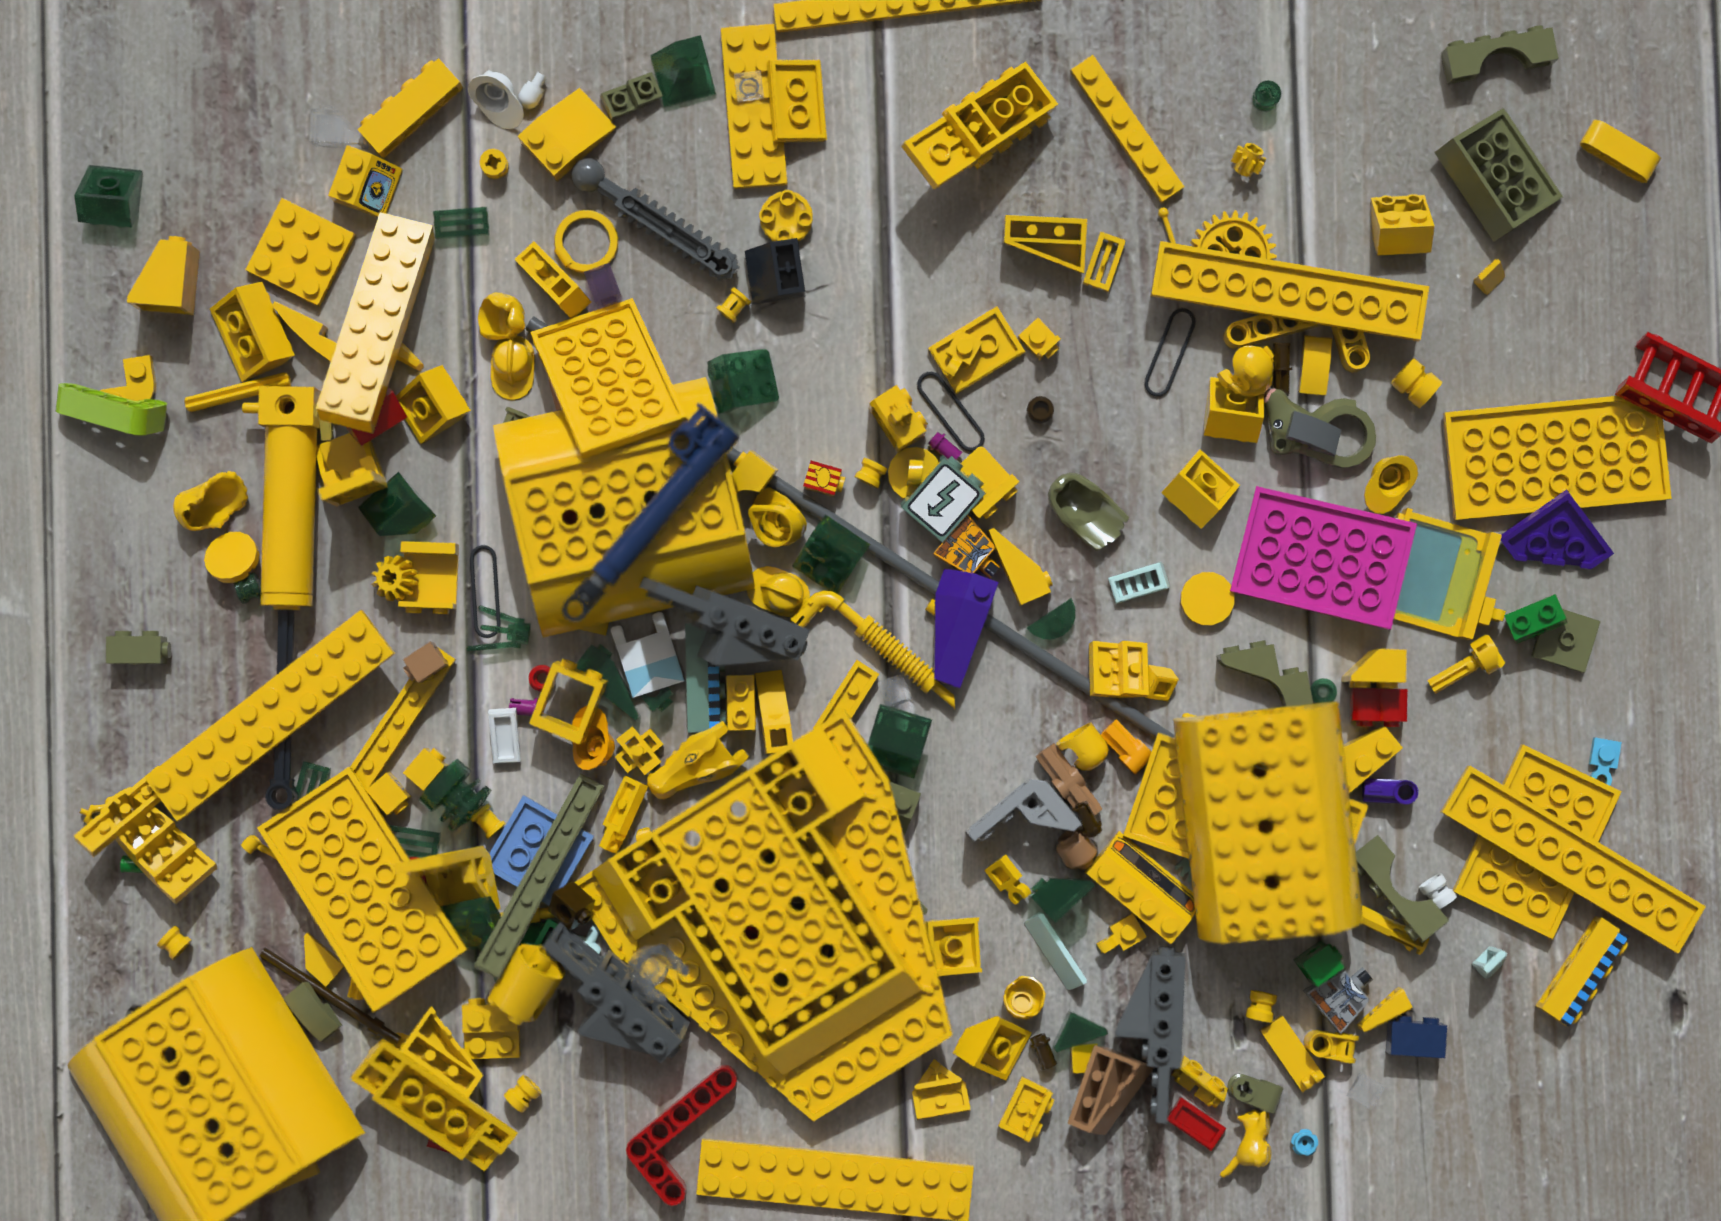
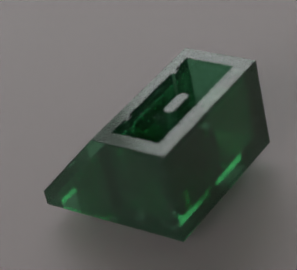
M825 514L811 533L792 567L826 590L839 594L871 544Z
M883 704L879 705L867 745L883 770L915 778L932 719Z

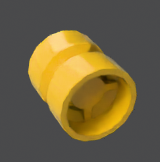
M1413 357L1390 384L1401 394L1407 392L1408 400L1417 408H1421L1438 390L1442 381L1432 372L1426 374L1424 372L1425 366Z

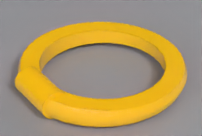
M592 210L576 211L565 217L557 227L554 237V252L565 268L568 267L579 273H594L608 266L615 257L618 249L617 231L612 222L599 212ZM592 219L601 223L608 231L610 246L606 255L598 262L593 264L577 263L573 261L564 248V233L575 221Z

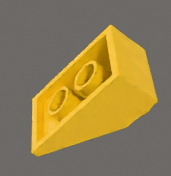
M578 88L535 119L517 137L522 145L558 182L579 160H582L613 132L616 126L583 90Z

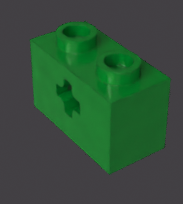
M1556 594L1504 615L1516 644L1568 623Z
M1321 941L1293 959L1308 982L1317 987L1345 968L1341 963V960L1344 958L1336 946Z

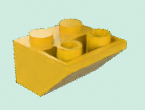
M1410 194L1408 196L1371 198L1372 237L1377 255L1431 253L1435 225L1425 195Z
M1369 650L1341 677V682H1349V688H1370L1371 683H1376V688H1398V683H1406L1407 650Z

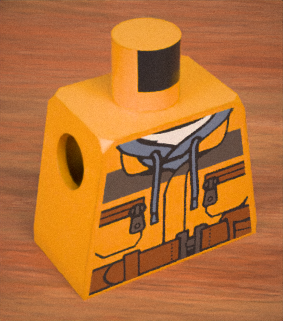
M968 514L933 553L936 558L958 571L974 573L979 569L989 579L1000 568L996 562L988 557L996 547Z

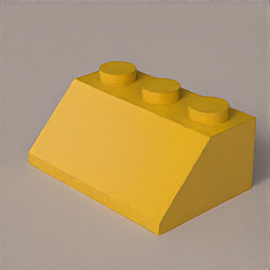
M263 282L236 287L210 308L241 382L275 369L295 356Z

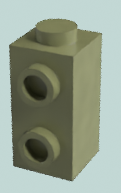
M115 631V636H106V664H167V658L171 656V644L167 642V637L159 636V631H142V636H132V631Z

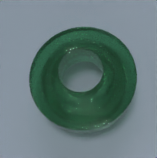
M1317 679L1310 686L1312 699L1315 703L1333 702L1337 696V688L1329 679ZM1320 687L1327 689L1325 697H1321L1318 694Z

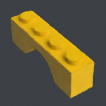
M750 450L747 454L743 451L734 462L737 468L731 474L735 492L737 493L742 490L762 492L778 469L755 451Z

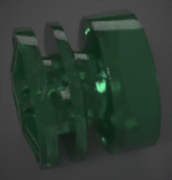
M459 759L449 764L418 799L430 812H434L443 806L445 810L439 819L442 823L453 815L454 818L447 827L452 832L460 826L467 824L473 818V815L484 806L487 797L492 791L488 786L483 787L478 793L475 791L482 782L480 778L475 779L468 785L465 781L471 770Z

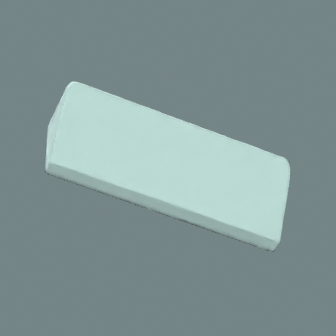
M1038 912L1024 922L1026 928L1066 989L1072 990L1087 983V979L1042 912Z

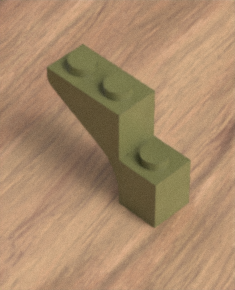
M1265 640L1249 643L1250 649L1240 650L1239 645L1223 648L1224 654L1217 655L1218 663L1221 666L1269 682L1276 689L1282 707L1313 703L1307 671L1299 672V668L1295 667L1282 670L1283 675L1280 676L1274 644L1266 645Z

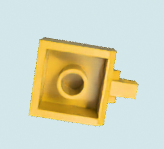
M895 385L869 403V410L898 453L925 437L927 431L925 428H927L926 425L928 423L920 411L915 413L912 409L911 402L913 400L906 389L900 390Z

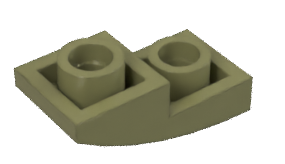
M652 72L628 80L625 85L601 93L600 98L610 121L659 100L662 98V93Z
M302 982L284 997V1000L296 1017L320 1042H323L342 1026L328 1003L322 1004L309 982Z

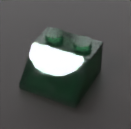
M89 165L74 195L78 222L91 225L101 224L119 228H132L139 213L143 171Z

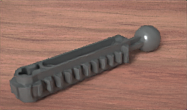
M584 158L573 166L571 179L578 190L583 192L598 191L615 202V206L619 207V217L624 218L629 214L628 223L632 224L638 220L637 228L642 229L647 226L646 234L651 235L656 232L655 240L660 241L665 238L664 246L669 247L671 244H674L673 252L677 253L683 250L682 258L686 259L692 256L691 264L695 265L700 261V270L704 271L708 268L711 277L714 276L720 281L728 278L732 279L737 269H739L737 255L730 252V249L720 250L721 243L719 242L711 245L712 237L707 236L702 239L703 231L698 230L693 233L694 225L689 224L684 227L685 219L680 218L675 221L676 213L671 212L666 215L667 207L662 206L657 209L658 201L653 200L648 203L649 196L644 194L640 197V189L634 188L632 191H629L606 178L603 166L597 160ZM714 256L721 260L727 258L726 264L728 269H721L719 271L720 265L711 261Z

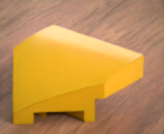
M933 1059L912 1091L917 1120L971 1111L966 1082Z

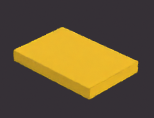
M820 60L767 61L773 142L826 141L827 134Z
M997 306L960 328V330L981 340L982 345L969 367L962 363L954 379L947 376L945 378L957 395L1025 353V350ZM957 331L928 348L943 375L952 357L946 355V351Z

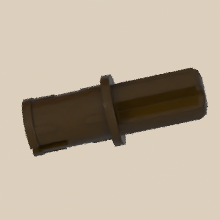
M1273 343V389L1282 390L1289 396L1290 370H1292L1290 368L1291 343Z

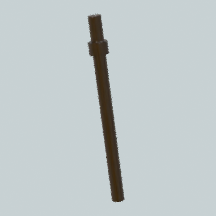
M266 947L260 953L259 957L300 984L302 982H309L318 996L367 1027L366 1031L375 1037L379 1035L394 1046L400 1041L401 1036L384 1026L385 1022L379 1018L370 1017Z

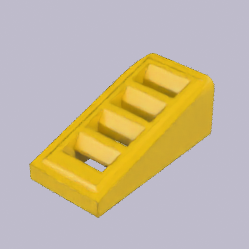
M1401 987L1395 988L1357 1024L1359 1030L1367 1032L1411 1010L1412 1005L1404 989Z

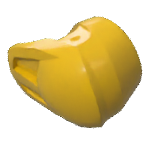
M766 488L760 492L748 510L756 536L761 542L770 547L789 546L799 540L806 531L807 522L801 511L786 496L772 488ZM759 522L762 528L764 529V532L761 531Z

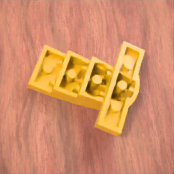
M144 777L133 787L126 788L112 796L105 803L100 814L74 835V839L93 857L116 840L137 867L172 902L177 904L217 870V865L197 848L195 841L176 827L172 819L155 808L161 800Z

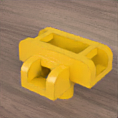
M632 726L616 739L624 750L617 754L615 758L627 773L638 766L642 773L646 775L662 762L655 752L664 744L651 728L640 735Z

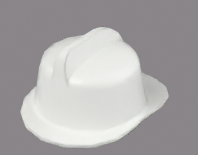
M488 70L484 75L474 77L469 82L467 90L470 98L491 122L504 129L518 127L523 120V107L513 94V85L508 77Z

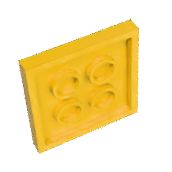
M281 198L245 270L320 307L356 235Z

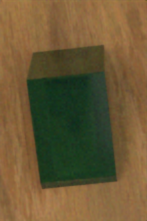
M1069 1010L1053 1042V1047L1056 1052L1107 1035L1108 1032L1103 1025Z

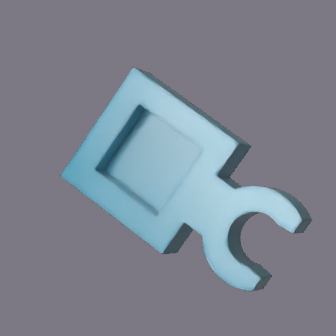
M1593 737L1589 764L1596 765V770L1591 773V777L1597 779L1599 775H1603L1605 778L1604 783L1609 786L1611 785L1612 776L1609 773V768H1618L1622 742Z

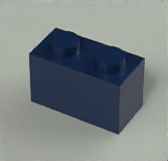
M1399 1015L1395 1019L1387 1021L1385 1052L1390 1055L1445 1058L1447 1025L1439 1023L1440 1018L1423 1017V1021H1412V1016Z

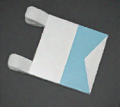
M662 612L652 615L657 633L634 641H626L622 626L618 625L611 628L633 698L685 681Z

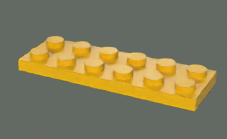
M774 24L721 28L734 189L787 185L784 142H773L767 61L777 60ZM750 77L759 83V92L754 97H745L741 94L739 85L743 79ZM747 80L742 85V90L747 95L755 93L757 89L756 83L752 80Z

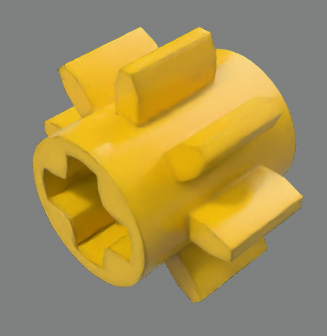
M1246 143L1244 148L1238 145L1231 159V162L1235 163L1234 170L1245 177H1251L1253 173L1259 175L1266 161V158L1262 157L1263 150L1253 143Z

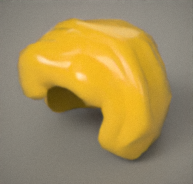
M494 292L483 299L478 313V324L482 337L488 340L514 339L518 333L525 329V311L517 298Z

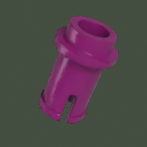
M937 432L928 442V445L931 446V451L934 449L941 456L944 455L948 459L950 456L958 459L963 453L944 437L945 433Z
M511 698L510 702L512 703H509V708H516L517 715L532 716L539 698L534 700Z

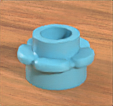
M1301 1129L1299 1133H1295L1291 1139L1294 1152L1298 1155H1312L1318 1146L1317 1136L1308 1129ZM1303 1140L1307 1141L1306 1145L1302 1144Z

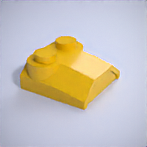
M979 917L925 921L939 976L982 972L978 930Z

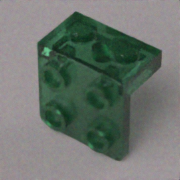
M767 349L722 354L707 362V372L714 391L713 399L719 414L729 413L740 407L773 403L779 399L770 353Z

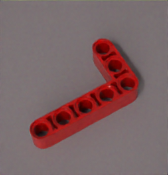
M729 1065L717 1067L636 1133L627 1144L626 1154L660 1198L668 1205L680 1204L684 1200L687 1187L684 1180L659 1149L734 1088L737 1073ZM721 1072H727L731 1075L732 1082L728 1085H721L717 1080V1075ZM700 1089H705L710 1093L711 1099L706 1103L699 1102L696 1098V1092ZM685 1107L689 1111V1117L685 1120L678 1119L675 1116V1109ZM657 1124L666 1126L668 1129L667 1136L657 1137L653 1132V1127ZM635 1142L644 1143L647 1148L646 1153L642 1155L636 1154L632 1149V1144ZM653 1163H658L662 1165L664 1173L660 1176H654L651 1174L649 1166ZM669 1185H677L681 1189V1195L671 1197L668 1195L666 1188Z

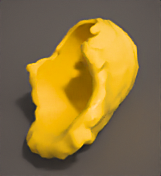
M236 472L217 473L206 482L180 492L174 500V515L181 526L187 530L221 529L229 520L230 515H233L235 511H239L246 505L248 499L247 487L244 485L243 479Z

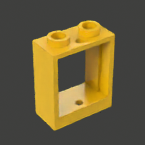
M562 659L561 662L556 661L552 663L529 724L581 744L586 739L608 681L602 679L603 674L591 669H587V672L577 669L578 664ZM559 673L595 687L579 727L543 713Z

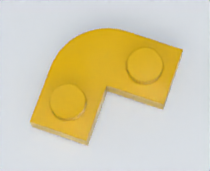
M146 355L123 359L127 386L100 390L134 401L152 399L153 394L156 393V379L152 356Z

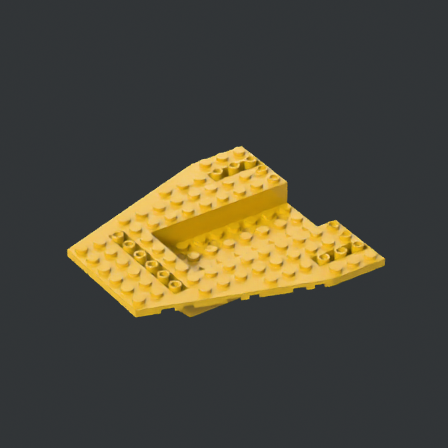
M843 710L825 723L785 746L575 881L581 889L595 900L592 920L612 952L633 968L632 970L639 976H643L654 985L657 991L682 1012L698 1022L701 1028L706 1032H710L726 1049L751 1070L766 1079L765 1081L785 1095L788 1101L813 1122L953 1035L891 783L846 710ZM737 801L742 802L746 806V813L743 817H737L732 812V805ZM689 831H695L699 834L700 842L697 846H691L687 843L686 835ZM764 849H771L775 852L776 860L774 863L767 864L762 860L761 854ZM718 878H724L729 882L730 888L728 892L721 893L716 889L715 883ZM794 896H800L805 900L806 906L804 910L796 911L792 908L791 900ZM753 925L758 928V939L750 940L746 937L745 929L747 926ZM829 943L834 946L836 952L833 958H825L821 954V946L823 944ZM777 973H785L788 976V986H777L774 981Z

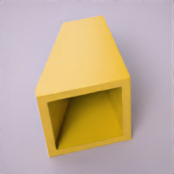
M169 236V240L160 239L128 294L127 303L140 311L194 315L200 251L192 246L191 242H187L184 237Z

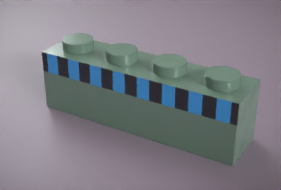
M685 623L688 733L705 731L721 721L727 725L726 710H721V699H726V684L720 683V672H725V665H715L697 657L706 631L691 625V623Z

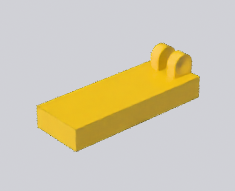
M1282 1015L1259 1030L1301 1092L1309 1090L1314 1084L1322 1081L1321 1079L1325 1076Z

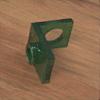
M669 687L660 689L659 694L655 697H649L646 694L640 696L648 704L652 712L657 710L663 712L673 703L670 698L675 694Z

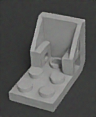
M1027 779L969 827L966 833L973 841H976L978 838L981 842L994 832L991 828L998 821L1004 824L1015 815L1013 811L1015 807L1028 822L1074 831L1082 823L1047 781ZM1034 799V807L1029 808L1027 803Z

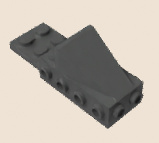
M646 577L642 579L640 587L648 590L646 596L666 604H670L672 600V606L686 611L685 617L693 620L691 625L706 631L697 657L710 663L730 665L788 659L798 661L807 648L806 639L810 632L809 629L699 586H696L692 596Z
M560 922L553 929L543 948L546 949V953L551 959L562 963L573 978L582 981L578 992L587 1004L594 1005L587 1012L577 1032L581 1036L649 1054L660 1064L667 1056L672 1059L681 1048L680 1044L686 1037L685 1033L691 1020L612 951L608 950L603 956L599 955L572 930L570 931ZM629 986L632 992L627 991L625 987Z
M1158 947V951L1152 952L1115 1031V1037L1149 1039H1143L1142 1059H1148L1147 1066L1159 1067L1153 1069L1152 1087L1158 1088L1157 1095H1152L1151 1115L1156 1116V1123L1167 1124L1169 1072L1170 1068H1181L1186 953L1175 952L1174 947ZM1166 965L1170 966L1169 970H1166ZM1165 993L1169 994L1167 998H1164Z

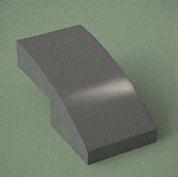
M1294 411L1291 414L1285 439L1308 445L1310 450L1335 456L1341 429L1315 417Z

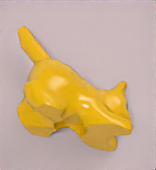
M1253 1109L1242 1116H1237V1119L1244 1125L1245 1134L1236 1155L1220 1173V1177L1225 1178L1231 1175L1238 1165H1253L1259 1168L1269 1164L1272 1151L1271 1146L1265 1140L1270 1131L1269 1112L1263 1111L1260 1113L1258 1110Z

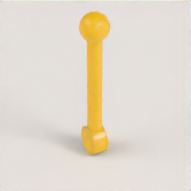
M1160 208L1158 215L1163 219L1170 243L1176 244L1167 217L1169 211L1166 208Z

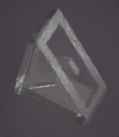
M902 673L877 682L895 733L921 724Z

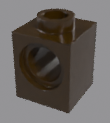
M571 881L553 892L548 911L571 931L579 925L583 926L590 921L593 916L592 910L595 900L574 881Z

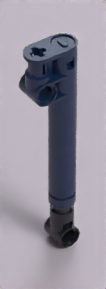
M698 402L696 404V412L687 422L683 421L669 439L671 451L683 463L605 552L602 559L593 566L592 569L596 572L590 579L586 577L564 602L562 611L566 619L577 622L586 617L604 596L605 592L603 590L610 583L614 586L620 579L619 577L629 569L740 440V437L701 403ZM702 417H704V419H703V420L700 422V424L696 427L695 425L698 423V421H699ZM684 435L689 439L690 445L686 450L675 448L673 441L677 436ZM572 601H578L583 606V612L579 617H572L567 611V607Z

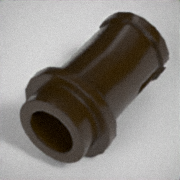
M1087 801L1080 802L1072 808L1077 819L1082 823V833L1092 838L1102 832V822L1096 819Z
M1045 1033L1030 1038V1048H1034L1041 1070L1057 1065L1049 1044L1051 1039L1046 1037Z

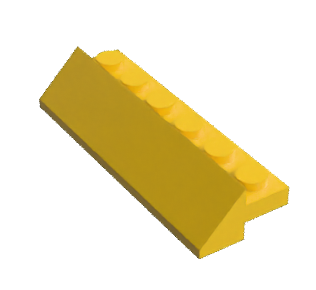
M384 1039L369 1050L368 1055L351 1075L352 1081L373 1094L372 1099L460 1160L466 1158L483 1171H486L498 1154L501 1155L518 1134L517 1131Z

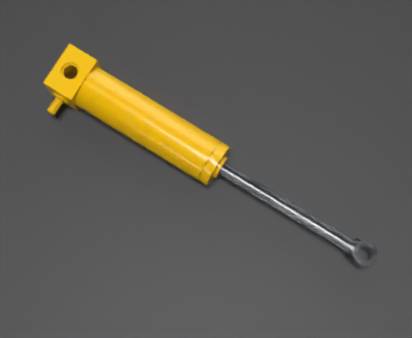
M259 386V403L244 402L242 404V412L258 414V425L265 427L261 605L273 606V610H278L277 674L293 663L295 610H300V607H313L317 431H320L316 406L321 391L315 387ZM295 404L293 412L289 414L290 406ZM292 735L275 747L274 779H270V786L266 790V802L270 807L277 810L286 809L298 799L294 779H290ZM280 788L286 790L288 795L284 803H280L276 799V792Z

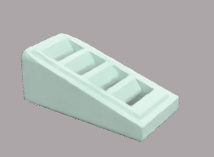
M1163 562L1108 578L1116 604L1170 587ZM1152 570L1156 571L1160 585L1155 586L1151 574ZM1142 573H1145L1149 586L1147 589H1144L1140 576ZM1134 576L1138 588L1137 592L1133 591L1129 577ZM1122 579L1124 580L1126 590L1128 593V595L1124 596L1119 584V580Z
M1489 946L1472 963V966L1485 979L1490 978L1504 964L1507 953L1504 950Z

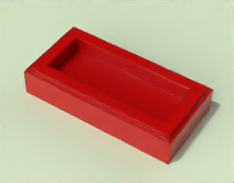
M1181 1096L1168 1114V1122L1210 1151L1213 1150L1227 1129Z

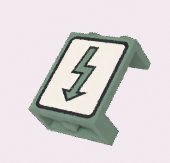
M942 455L939 458L940 463L910 497L906 496L900 504L901 508L941 542H944L984 496L985 491L981 488L984 483L973 473L967 476L961 470L963 465L953 456H950L948 459Z

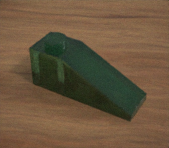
M591 644L576 663L578 664L577 669L587 672V669H591L603 674L602 679L608 681L603 695L634 720L638 721L641 715L616 662L610 658L613 653L602 644L598 647Z

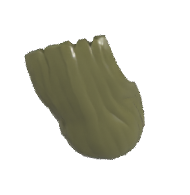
M1078 473L1062 474L1050 486L1048 492L1050 506L1061 522L1091 548L1099 551L1105 548L1107 543L1111 544L1121 535L1120 530L1124 528V522H1128L1129 516L1099 486Z

